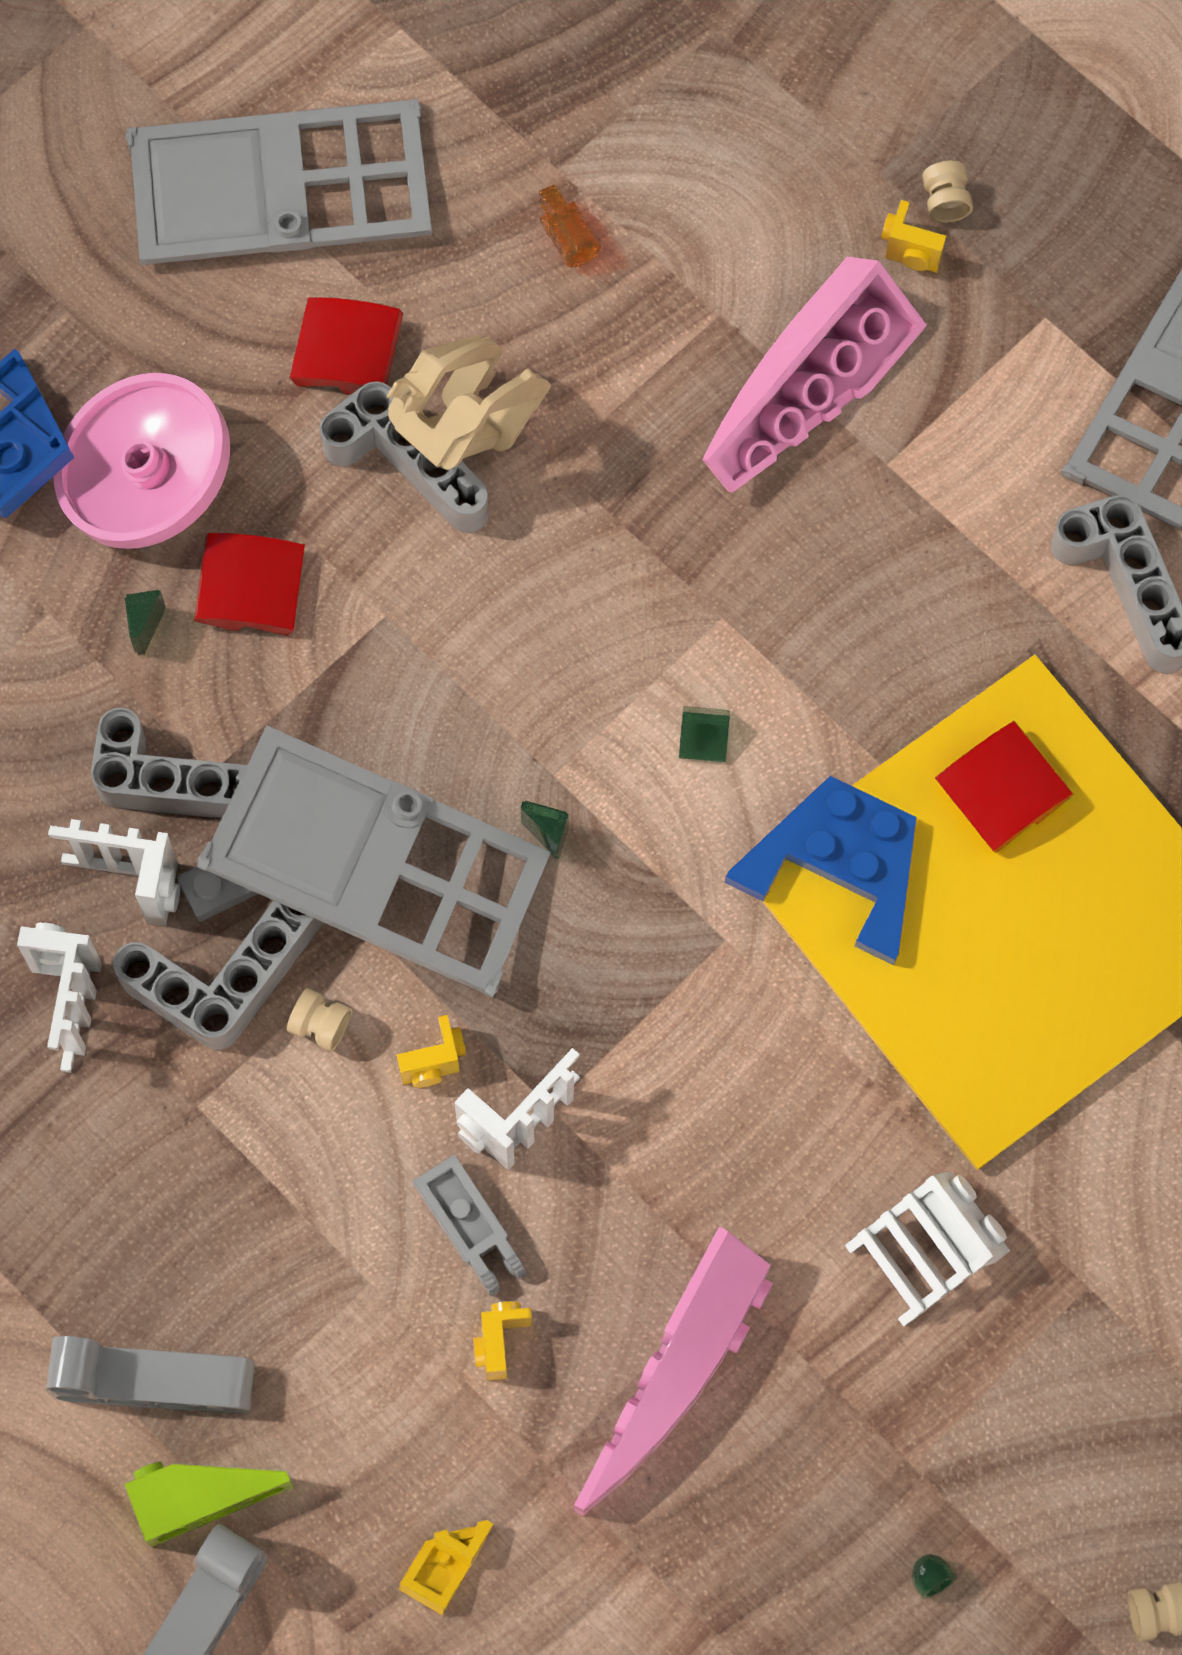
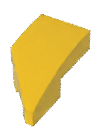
M484 1520L477 1522L476 1526L448 1532L447 1529L434 1532L433 1539L425 1541L400 1582L398 1590L443 1616L492 1530L493 1523Z

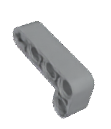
M369 382L363 385L322 419L320 434L323 453L332 464L341 467L350 466L377 447L452 527L461 532L471 533L481 529L487 523L489 516L487 488L463 461L455 468L444 469L447 473L442 477H430L427 475L428 471L441 467H436L413 445L402 446L397 443L398 440L404 437L394 429L395 426L388 416V409L394 397L391 399L387 398V394L391 389L387 384ZM374 406H381L387 409L385 412L377 415L367 412L368 409ZM338 434L352 436L350 440L342 443L332 440ZM459 499L464 503L459 506Z
M1115 495L1064 512L1058 519L1050 544L1054 557L1067 565H1078L1102 557L1149 666L1156 672L1163 674L1175 673L1182 668V603L1138 503L1129 496ZM1108 519H1120L1125 522L1127 527L1115 528L1108 522ZM1066 532L1078 533L1083 537L1084 541H1070L1064 534ZM1136 559L1145 568L1133 569L1127 565L1125 560ZM1142 600H1155L1162 609L1150 610L1145 607ZM1163 639L1165 640L1166 645H1162Z
M122 707L107 711L100 719L91 767V778L101 801L113 808L222 819L233 796L232 786H238L247 765L145 755L146 737L141 722L133 711ZM121 729L133 731V735L125 742H114L111 740L112 736ZM121 773L127 776L126 780L117 787L104 785L106 779L113 774ZM161 778L174 780L172 787L164 792H157L151 789L152 785ZM214 782L222 786L221 790L213 796L205 797L199 794L200 788L207 783Z
M56 1336L52 1338L46 1390L53 1398L67 1402L246 1414L250 1412L255 1361L236 1356L102 1347L96 1340L89 1338Z
M218 1523L210 1532L196 1556L195 1565L197 1569L143 1655H211L263 1571L268 1560L266 1552L221 1523Z

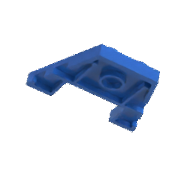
M16 349L12 350L0 361V394L11 402L0 412V516L3 518L10 516L74 459L20 352Z
M829 776L728 871L725 883L764 902L784 861L789 860L875 902V905L855 942V947L894 966L899 954L916 817L839 779Z

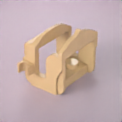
M475 335L423 350L410 372L406 373L404 378L395 381L387 394L389 399L394 397L388 409V416L395 426L394 429L436 467L440 466L443 469L449 470L457 467L463 458L492 448L496 451L509 449L514 444L532 413L539 407L551 384L540 374L526 369L520 376L505 383L482 400L479 396V391L487 388L494 378L496 371L493 368L500 359L503 350L489 337L481 338ZM455 370L442 392V399L447 407L445 413L427 418L423 413L424 407L444 374Z

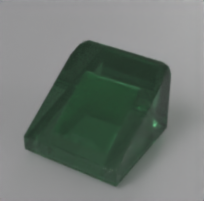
M160 590L126 594L125 605L129 636L134 651L138 655L145 654L165 612L166 606Z
M683 706L679 758L726 762L730 710Z
M522 801L521 823L551 852L553 857L559 860L569 830V814L565 811L530 801Z

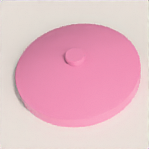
M147 373L132 376L100 391L74 416L63 434L74 459L53 476L56 496L63 512L89 538L103 545L115 548L133 549L152 546L174 537L193 524L216 497L229 465L230 437L228 427L217 405L201 388L189 380L166 373Z

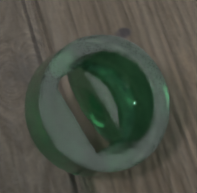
M933 1554L921 1556L915 1562L912 1570L913 1584L922 1599H928L939 1594L957 1579L949 1563L942 1557Z

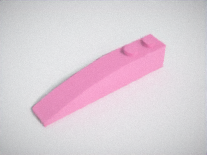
M846 257L789 323L741 389L702 459L728 492L736 491L777 460V455L789 446L796 447L809 437L808 432L823 421L830 422L842 413L841 408L854 398L861 399L871 392L927 326L880 261Z
M721 1227L718 1228L664 1330L666 1332L662 1338V1346L659 1352L656 1351L650 1357L642 1372V1377L637 1386L639 1389L635 1397L632 1396L624 1407L613 1431L615 1435L611 1442L608 1441L604 1446L574 1505V1512L581 1516L587 1514L620 1486L664 1442L694 1405L722 1363L727 1351L730 1350L736 1354L738 1353L750 1330V1326L744 1324L743 1321L751 1306L760 1310L774 1284L766 1279L771 1265L729 1231Z

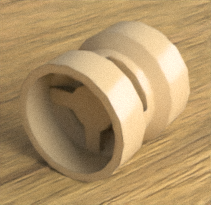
M942 161L926 168L922 179L924 189L930 193L927 207L931 220L947 223L967 217L973 211V202L970 192L965 189V186L968 184L966 166L959 161Z
M306 988L293 1008L287 1024V1031L300 1038L306 1035L309 1037L315 1035L317 1045L332 1052L341 1041L349 1025L353 1010L351 1007L340 1002L329 1006V1003L323 999L322 993Z
M1181 1582L1164 1584L1161 1590L1155 1591V1593H1151L1146 1588L1128 1591L1130 1619L1135 1636L1139 1642L1155 1640L1160 1632H1170L1174 1636L1182 1635Z

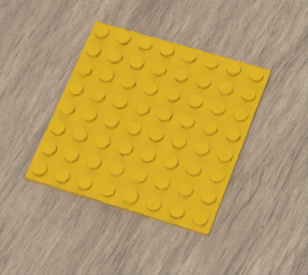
M1035 654L852 785L916 817L899 954L894 966L855 947V942L875 905V902L789 860H785L763 902L976 1171L1182 1017V828ZM1012 721H1015L1075 795L1038 825L1033 823L998 853H995L937 782L935 777L983 740Z

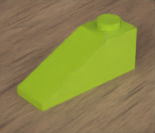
M161 1461L151 1463L136 1470L133 1473L135 1479L124 1484L145 1542L151 1547L294 1488L287 1471L170 1464L164 1467Z

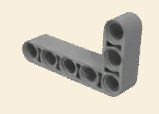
M273 901L210 986H207L141 942H131L123 945L114 956L113 968L121 987L130 996L205 1047L212 1050H223L237 1041L324 922L306 914L295 915L290 912V907ZM270 938H281L286 941L285 947L278 953L268 954L261 950L263 943ZM144 961L150 964V968L144 976L139 978L126 976L128 967L133 963ZM242 976H252L258 980L256 986L246 993L235 991L233 985ZM184 988L189 991V995L183 1003L170 1005L165 1002L167 993L172 989ZM222 1014L229 1018L227 1025L220 1031L210 1032L204 1029L206 1020L212 1015Z

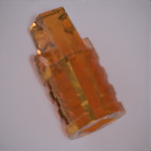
M555 184L540 190L539 203L545 214L540 217V222L547 235L551 237L555 247H557L567 267H578L592 260L598 254L601 244L593 236L592 230L588 227L576 203L567 204Z

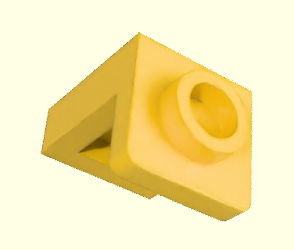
M901 200L897 214L888 213L883 227L881 239L888 241L885 258L901 262L912 270H929L937 273L946 235L906 225L910 202Z
M448 1014L438 1017L443 1044L396 1054L403 1085L413 1083L415 1088L428 1087L441 1082V1076L460 1072L458 1057L466 1055V1049L460 1026L451 1028Z
M517 1301L495 1303L491 1305V1311L481 1312L483 1336L473 1337L476 1368L486 1367L487 1381L507 1379L503 1329L533 1326L531 1308H521V1303Z

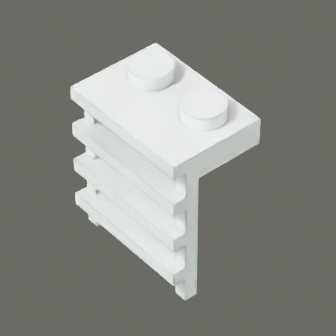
M71 819L69 828L50 825L49 838L69 840L75 855L63 853L62 865L139 876L135 896L146 923L166 927L168 913L176 912L180 897V884L175 883L178 861L168 833L158 832L156 841L142 839L139 829L129 828L128 835L125 837L114 835L108 824L100 823L98 832L85 831L81 820ZM91 844L98 845L103 859L93 857L94 850ZM119 848L127 849L132 863L121 862L122 854Z
M37 923L35 928L21 926L17 946L31 972L61 976L47 1047L49 1050L59 1051V1046H62L64 1052L60 1070L61 1072L71 1073L75 1054L85 1055L86 1045L79 1034L80 1027L90 1028L91 1017L84 1004L85 999L95 1000L97 990L90 978L91 971L100 972L102 962L89 935L67 933L63 927L51 923Z
M572 1048L506 1120L467 1088L454 1102L456 1124L461 1129L457 1133L460 1139L478 1154L484 1149L503 1167L509 1170L515 1164L514 1149L520 1143L529 1149L535 1142L534 1128L538 1123L542 1122L548 1128L554 1121V1106L559 1101L568 1106L574 1100V1084L580 1079V1076L573 1070L570 1072L568 1069L580 1057V1054ZM553 1086V1092L550 1094L548 1091ZM533 1108V1113L528 1115L527 1113Z
M952 1171L929 1177L923 1185L906 1195L900 1203L883 1213L878 1220L868 1228L860 1231L855 1238L845 1245L850 1253H854L861 1246L865 1245L909 1305L910 1309L898 1318L903 1327L916 1319L979 1269L996 1263L1010 1252L1003 1242L1007 1239V1236L1001 1225L991 1215L986 1217L983 1215L974 1202L977 1199V1195L972 1186L961 1175L955 1177ZM910 1209L956 1271V1274L946 1282L899 1219L907 1210ZM888 1227L934 1290L925 1298H921L876 1236L884 1228Z

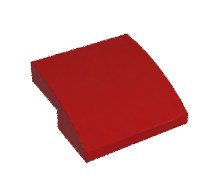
M308 297L289 378L296 386H338L345 395L353 394L369 382H381L388 385L404 313L399 308L372 302L343 298Z
M207 533L205 536L194 622L237 632L243 626L289 636L294 631L305 544L256 535Z
M1012 721L983 740L935 777L937 782L995 853H998L1033 823L1038 825L1075 795L1015 721Z

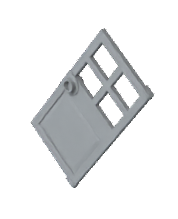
M419 99L127 128L126 140L128 141V148L132 158L140 264L148 265L264 252L276 253L312 249V247L432 235L419 124H421L420 111L422 109ZM401 119L405 160L361 165L357 123ZM343 125L348 166L303 171L299 129ZM407 177L412 219L367 223L363 181ZM350 183L354 225L309 229L305 187Z
M1181 269L1077 448L1060 473L1071 481L1082 486L1085 483L1110 496H1129L1138 503L1143 512L1182 530V507L1152 493L1171 460L1182 465V447L1179 446L1182 442V412L1166 439L1116 416L1134 383L1182 406ZM1107 430L1157 453L1139 486L1088 462Z
M266 725L211 842L208 841L203 853L198 857L197 868L209 871L492 998L499 989L498 984L503 974L501 970L551 852L433 800L434 798L396 781L393 782ZM425 817L469 836L450 882L405 863ZM482 842L526 862L507 907L463 888ZM398 878L442 897L423 944L378 925ZM456 904L500 923L480 970L436 951Z

